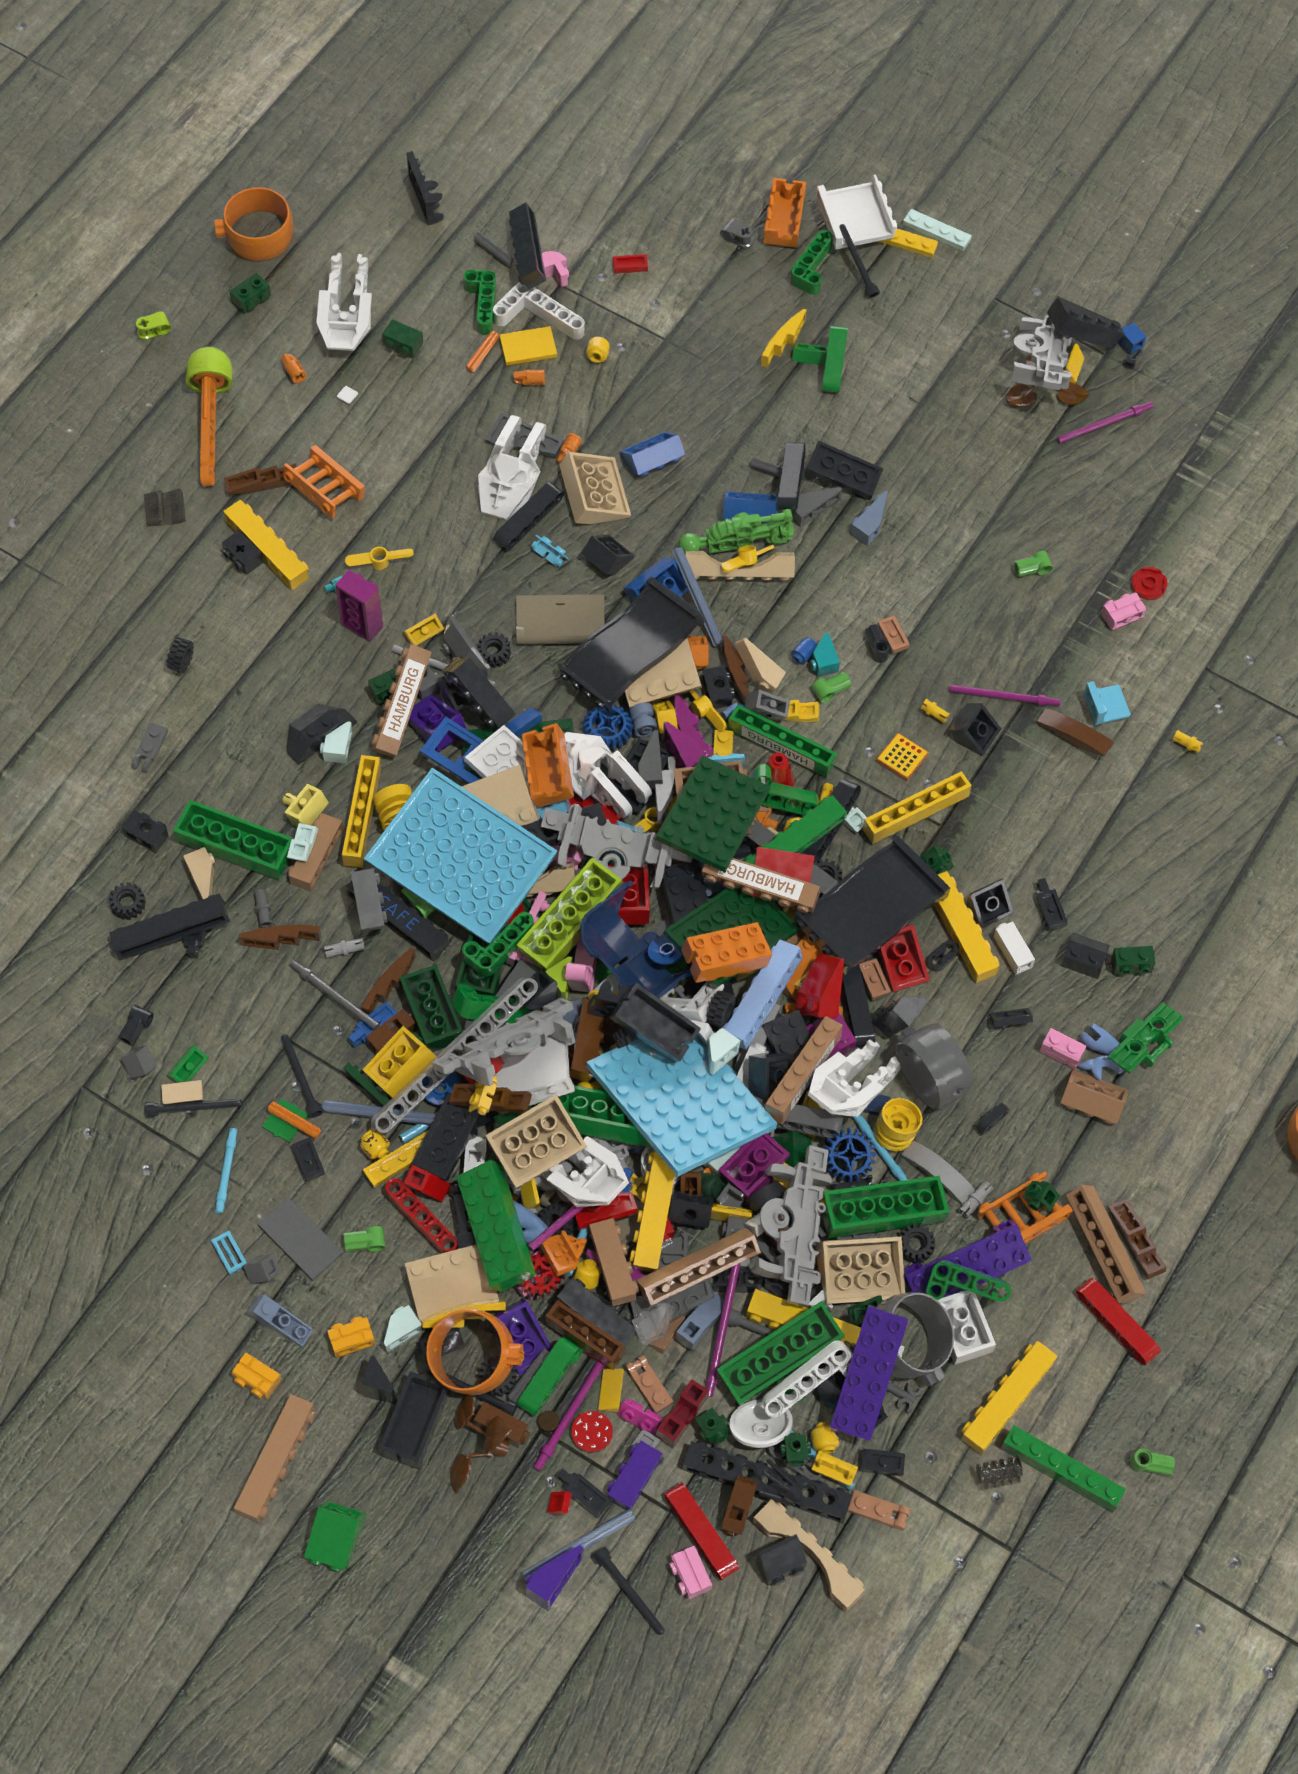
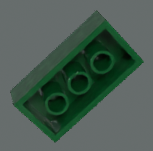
M506 923L505 926H504V927L502 928V930L500 931V933H501L509 924ZM470 932L467 942L474 941L484 949L489 946V944ZM498 949L495 952L502 953L504 950ZM470 951L467 954L474 955L476 952ZM462 959L455 989H457L459 984L471 986L477 994L495 996L505 962L493 975L484 977ZM490 963L482 964V966L488 967L491 965Z
M437 964L399 977L401 989L410 1012L414 1016L419 1035L423 1038L424 1045L431 1052L447 1047L463 1030Z

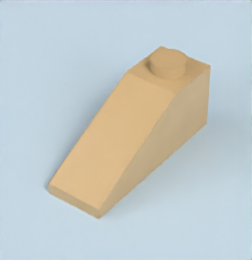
M746 637L737 641L735 646L753 682L762 691L770 692L775 690L786 672Z
M204 847L184 855L185 864L201 899L212 895L214 878L212 864L215 863L212 853H207Z

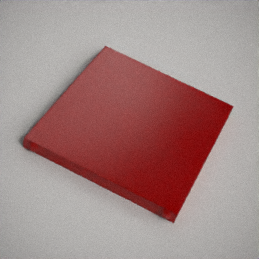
M757 847L756 866L808 883L811 882L814 856ZM753 893L752 895H750V896H752V897H759V898H760L759 895L754 894V893Z

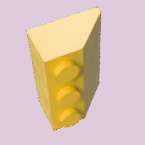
M402 1026L363 1068V1071L393 1098L436 1055Z

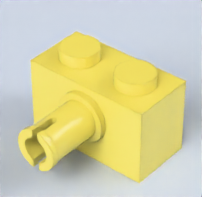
M306 784L297 797L291 793L285 794L289 798L283 797V803L289 806L285 814L292 825L298 827L299 823L312 825L314 820L318 818L329 804L323 792L309 784Z

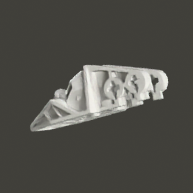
M338 253L337 256L333 255L331 257L332 272L329 276L328 291L319 290L316 323L327 349L354 351L371 329L372 293H367L368 258L362 257V254L357 256L358 273L356 274V286L353 292L355 305H351L349 312L340 310L342 255Z
M510 416L494 445L486 467L478 474L481 514L507 521L530 499L540 474V469L535 461L539 454L540 442L545 439L546 424L536 422L522 449H520V455L517 458L510 456L509 453L514 446V436L520 432L522 421L521 417Z
M565 733L573 791L583 800L591 794L605 807L612 805L619 819L632 815L630 803L600 770V765L603 763L608 768L609 778H615L619 781L624 790L632 789L636 794L638 802L646 803L648 801V797L652 795L651 788L618 750L613 754L611 753L601 736Z
M868 1040L863 1049L860 1050L858 1048L847 1057L837 1052L817 1067L814 1071L808 1096L816 1101L819 1107L826 1109L831 1114L858 1117L898 1074L901 1068L899 1066L900 1063L894 1056L886 1067L881 1066L874 1075L866 1076L862 1087L859 1082H854L853 1086H850L848 1083L874 1058L880 1047L877 1042L874 1043Z
M588 1136L584 1139L587 1148L568 1158L569 1161L583 1172L581 1175L577 1171H572L570 1176L573 1181H571L561 1164H557L540 1174L562 1192L576 1207L609 1205L629 1183L616 1154Z

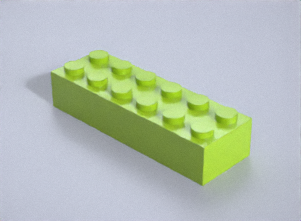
M591 858L518 942L517 947L520 953L543 971L562 961L581 939L580 924L584 915L599 902L606 900L615 889L623 884L622 879L594 858Z

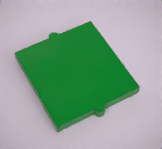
M283 1099L278 1102L279 1105L305 1120L308 1118V1113L297 1108L296 1104L292 1105ZM270 1114L262 1125V1128L274 1134V1137H279L288 1143L293 1140L299 1129L273 1114Z

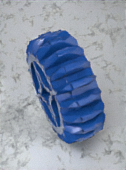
M615 704L611 712L605 708L602 710L594 706L593 712L588 711L587 716L584 717L582 729L584 730L583 734L601 736L607 747L615 751L616 746L622 748L623 743L627 744L628 738L632 736L633 725L628 712H624L623 707L617 709ZM598 721L599 725L596 729H593L594 724ZM622 725L623 728L617 733L618 726Z
M847 1127V1134L841 1128L839 1137L835 1132L833 1133L834 1141L827 1138V1141L831 1143L830 1147L827 1145L823 1146L824 1149L829 1150L827 1165L831 1164V1166L828 1167L827 1171L831 1172L835 1169L833 1177L836 1178L840 1173L841 1181H844L845 1176H848V1182H852L853 1175L859 1181V1173L866 1177L867 1174L864 1170H873L868 1166L869 1162L872 1164L876 1163L875 1160L870 1159L871 1156H877L876 1152H870L876 1146L874 1144L868 1145L872 1138L869 1137L864 1140L863 1138L866 1136V1133L862 1132L858 1136L859 1129L857 1128L854 1130V1134H851L850 1127ZM846 1138L845 1148L842 1151L834 1152L835 1146ZM852 1138L859 1140L863 1144L865 1151H856L853 1147ZM849 1144L851 1152L855 1154H860L854 1155V1158L852 1157V1159L850 1160V1165L848 1157L839 1155L845 1154V1151L847 1152V1150L849 1149ZM865 1157L864 1163L853 1171L854 1161L857 1158ZM834 1158H843L846 1162L847 1171L841 1170L835 1164Z

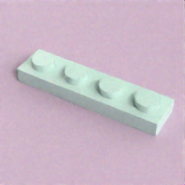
M913 209L909 211L903 220L904 226L961 251L965 250L971 240L972 235Z

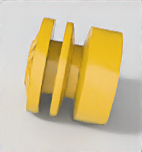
M394 784L381 789L375 794L373 801L383 830H386L413 794L411 787L408 785Z
M895 1098L886 1102L873 1127L876 1141L882 1147L891 1151H902L908 1148L922 1125L923 1117L920 1109L908 1099Z

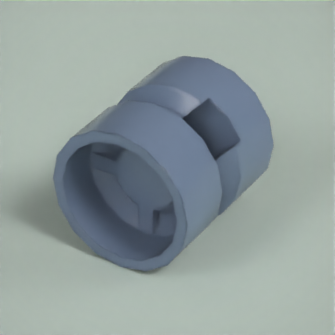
M639 703L630 708L629 713L637 737H649L653 734L654 730H658L652 704Z

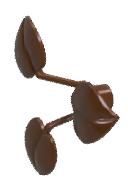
M1028 355L1026 365L1035 366V363L1031 361V355ZM1069 382L1068 389L1060 388L1058 393V399L1067 405L1080 403L1089 397L1086 389L1072 382ZM1025 384L1012 386L1008 391L1006 401L1017 407L1032 405L1037 399V394L1033 392L1036 385H1032L1030 389Z
M466 1394L455 1411V1426L462 1429L467 1424L486 1436L484 1449L487 1452L468 1453L466 1456L461 1453L456 1457L450 1472L451 1485L456 1493H458L470 1474V1458L492 1457L493 1454L501 1457L506 1456L510 1444L505 1438L512 1431L503 1418L495 1416L490 1421L486 1432L472 1424L469 1419L474 1414L475 1405L472 1396Z

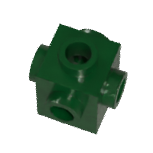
M933 846L921 855L922 860L937 875L946 871L949 873V870L954 867L951 861L952 857L944 847Z
M1032 1181L1022 1197L1027 1201L1031 1209L1051 1212L1060 1195L1050 1183L1046 1181Z
M713 1407L696 1418V1421L702 1428L699 1433L705 1441L710 1440L713 1445L725 1441L727 1436L731 1434L727 1428L730 1425L723 1414L719 1416Z
M794 1432L784 1436V1441L780 1444L781 1456H785L786 1467L808 1464L811 1444L810 1441H806L805 1434L800 1435V1433Z

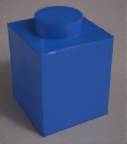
M1135 323L1122 328L1124 335L1119 343L1130 355L1144 347L1147 336Z

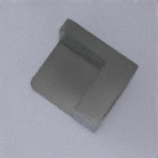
M147 1045L133 1048L121 1057L131 1078L146 1075L156 1067Z
M728 1183L717 1198V1204L740 1208L745 1201V1194Z
M273 1254L256 1256L243 1265L251 1284L269 1281L280 1273Z

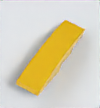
M802 309L778 330L762 354L761 366L768 368L773 355L781 357L786 344L794 345L806 321L807 310Z
M492 1299L461 1304L421 1320V1325L423 1328H434L443 1317L461 1309H477L484 1312L488 1310H506V1302L504 1299ZM473 1316L466 1319H485V1317ZM464 1319L453 1327H464Z

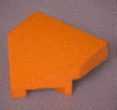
M562 1231L561 1235L549 1237L540 1245L556 1276L576 1269L587 1239L582 1237L577 1239L567 1235L566 1231Z

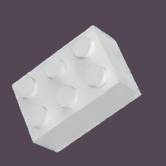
M966 1290L938 1300L948 1312L953 1324L954 1346L951 1357L954 1365L993 1353L996 1343L975 1293Z

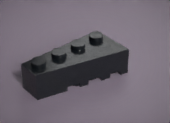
M1057 296L1047 311L1058 334L1110 349H1114L1124 335V331L1118 321L1111 320Z
M571 1278L550 1304L553 1306L559 1300L625 1345L637 1330L633 1327L634 1323L628 1318H622L618 1315L617 1309L612 1305H606L602 1302V1298L597 1293L587 1290L585 1288L586 1285L581 1280Z

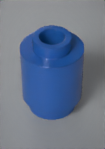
M809 637L802 639L791 651L793 661L797 664H805L813 655L817 647L816 642Z

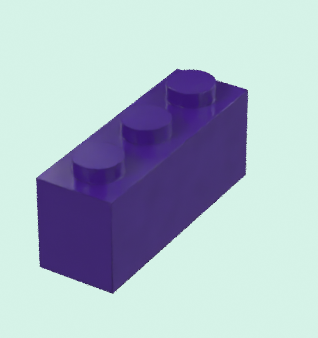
M640 1441L638 1445H633L629 1452L630 1459L627 1463L623 1462L618 1470L620 1474L616 1481L612 1480L607 1489V1492H609L608 1497L612 1502L626 1510H632L663 1458L662 1452L643 1441Z

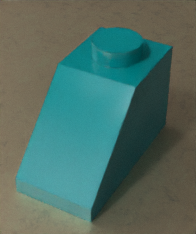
M829 632L823 635L813 652V659L810 661L813 671H816L818 677L839 672L840 661Z

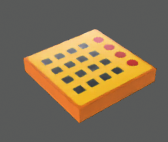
M897 733L879 755L876 762L908 781L926 759L929 752Z

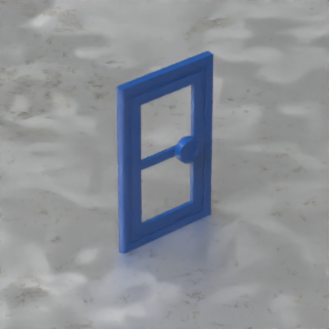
M445 717L420 750V753L468 784L480 780L464 769L467 764L464 758L484 741L448 717ZM448 731L471 744L464 756L458 758L455 763L435 751V748Z

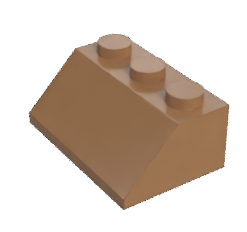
M1073 1069L1061 1103L1069 1109L1083 1111L1087 1116H1096L1102 1118L1106 1123L1118 1124L1129 1090L1104 1080L1099 1081L1093 1076Z

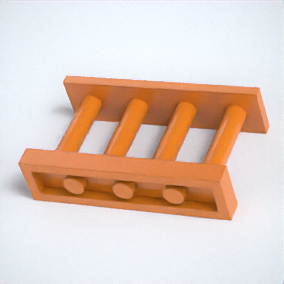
M316 445L310 448L309 460L295 469L287 463L284 464V479L290 482L332 519L335 517L336 505L348 497H354L357 501L364 498L365 486ZM313 465L320 469V471L307 479L300 475V473ZM325 475L333 480L319 490L312 485ZM337 486H341L345 490L332 500L325 496L326 493Z
M1045 1171L1040 1175L1039 1173L1032 1175L1028 1182L994 1202H986L981 1205L976 1218L980 1220L986 1216L993 1227L1001 1223L993 1212L1003 1206L1010 1218L1017 1224L1026 1244L1070 1218L1073 1210L1069 1204L1062 1207L1056 1202L1052 1208V1214L1046 1217L1045 1215L1042 1216L1039 1210L1035 1211L1028 1206L1027 1201L1022 1196L1032 1181L1041 1182L1046 1180L1048 1174ZM1018 1197L1021 1198L1036 1220L1035 1224L1030 1227L1025 1225L1010 1203Z

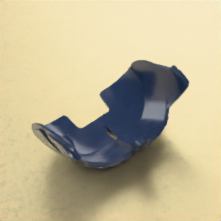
M632 881L624 882L606 900L599 902L584 915L580 924L581 940L590 957H598L620 981L618 988L623 984L629 987L631 984L638 983L660 999L673 989L678 982L685 980L692 973L690 969L669 973L662 964H657L650 959L648 947L653 940L658 938L657 934L649 931L639 939L618 915L625 893L633 886ZM627 956L628 960L616 968L613 966Z

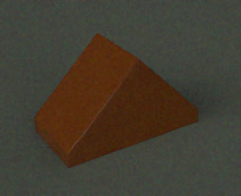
M686 1172L680 1175V1192L701 1196V1172Z

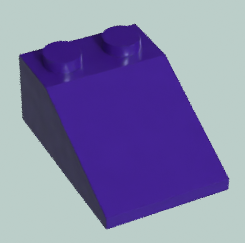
M429 695L413 706L408 721L425 742L429 740L445 717H448L467 730L461 714L433 695ZM448 731L435 750L444 749L448 744L460 737Z
M524 1298L508 1306L506 1310H501L494 1314L508 1328L514 1343L523 1344L524 1360L522 1361V1366L514 1365L520 1376L527 1371L543 1349L549 1352L553 1349L530 1305ZM489 1321V1323H490L491 1327L493 1328V1330H494V1332H495L497 1338H498L499 1341H500V1337H499V1334H498L496 1328H495L494 1325Z
M576 1546L537 1569L535 1574L531 1573L525 1581L527 1598L549 1611L584 1558L583 1546Z

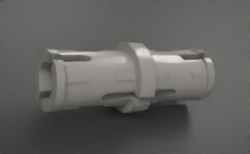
M363 938L347 942L342 940L341 943L324 946L327 958L341 954L346 956L350 952L365 950Z
M983 1181L979 1188L968 1196L969 1199L958 1209L960 1214L964 1212L962 1214L963 1217L969 1218L971 1213L983 1204V1200L993 1191L992 1185L987 1187L990 1183Z

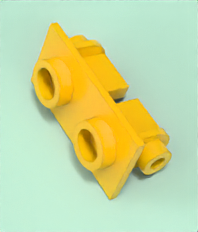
M495 1076L492 1077L493 1085L491 1086L475 1082L476 1089L469 1101L471 1104L469 1112L475 1109L481 1115H486V1112H489L492 1098L486 1095L494 1096L498 1084Z
M819 1451L811 1470L851 1487L858 1467Z

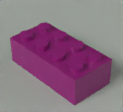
M348 570L335 584L341 625L371 642L383 628L379 588L375 583L365 580L359 573Z

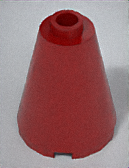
M779 752L772 754L766 762V765L771 768L772 782L794 787L795 777L787 756Z

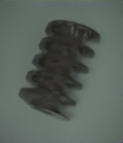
M1018 1455L1015 1456V1460L1012 1457H1008L1007 1461L1000 1459L998 1463L993 1460L990 1465L984 1462L982 1467L976 1464L979 1482L986 1490H988L989 1483L996 1488L997 1481L1003 1487L1006 1479L1010 1485L1013 1484V1478H1016L1017 1482L1021 1483L1023 1469Z

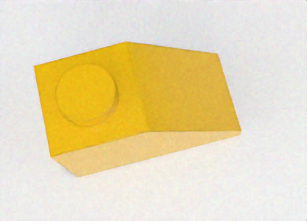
M669 700L650 703L653 705L654 719L657 720L658 732L660 734H663V725L666 721L678 729L675 708Z

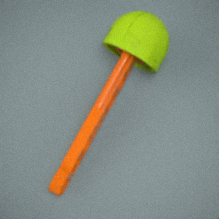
M204 347L193 352L188 360L186 384L190 389L202 393L200 479L202 485L207 487L213 486L215 482L216 393L225 392L232 386V365L230 359L223 351L214 347Z

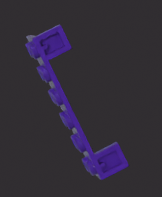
M1009 1219L992 1227L995 1233L925 1266L918 1261L905 1267L904 1278L908 1281L912 1292L927 1294L926 1290L933 1268L941 1260H947L995 1278L1020 1267L1032 1259L1017 1224ZM940 1265L938 1272L944 1276L948 1275V1268ZM958 1273L959 1281H968L966 1273ZM979 1279L977 1281V1285L979 1286L985 1283L986 1281L984 1279ZM949 1284L947 1292L942 1298L966 1290ZM939 1285L932 1286L934 1294L940 1295L942 1293Z
M872 1305L868 1306L830 1428L868 1441L871 1440L906 1330L907 1318L877 1309V1307Z

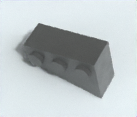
M374 868L351 872L361 931L385 928L384 923L388 921L386 911L381 909V904L384 903L383 893L378 892L377 885L381 884L379 873H375Z

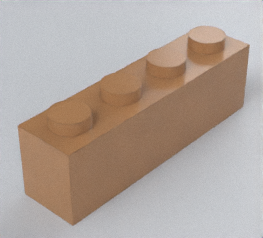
M323 813L313 822L312 826L318 827V833L307 861L297 860L295 865H292L288 871L291 885L312 892L344 830L342 820Z
M613 1218L589 1224V1232L612 1306L636 1300V1293L639 1292L636 1280L632 1281L630 1275L633 1273L630 1261L626 1262L625 1259L627 1250L625 1243H621L619 1236H621L619 1224L615 1225Z

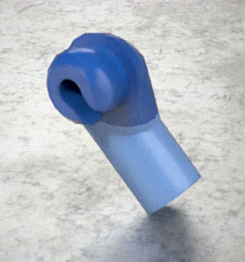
M734 703L720 714L726 720L731 716L737 705L744 708L745 705Z

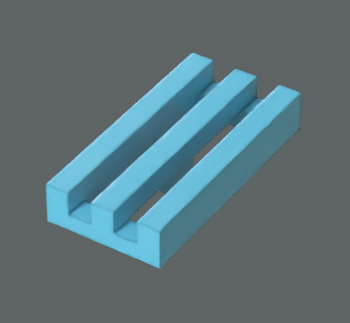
M230 1231L211 1240L230 1276L236 1271L239 1272L243 1265L247 1263ZM228 1237L241 1263H237L224 1238ZM221 1241L234 1267H230L217 1242Z

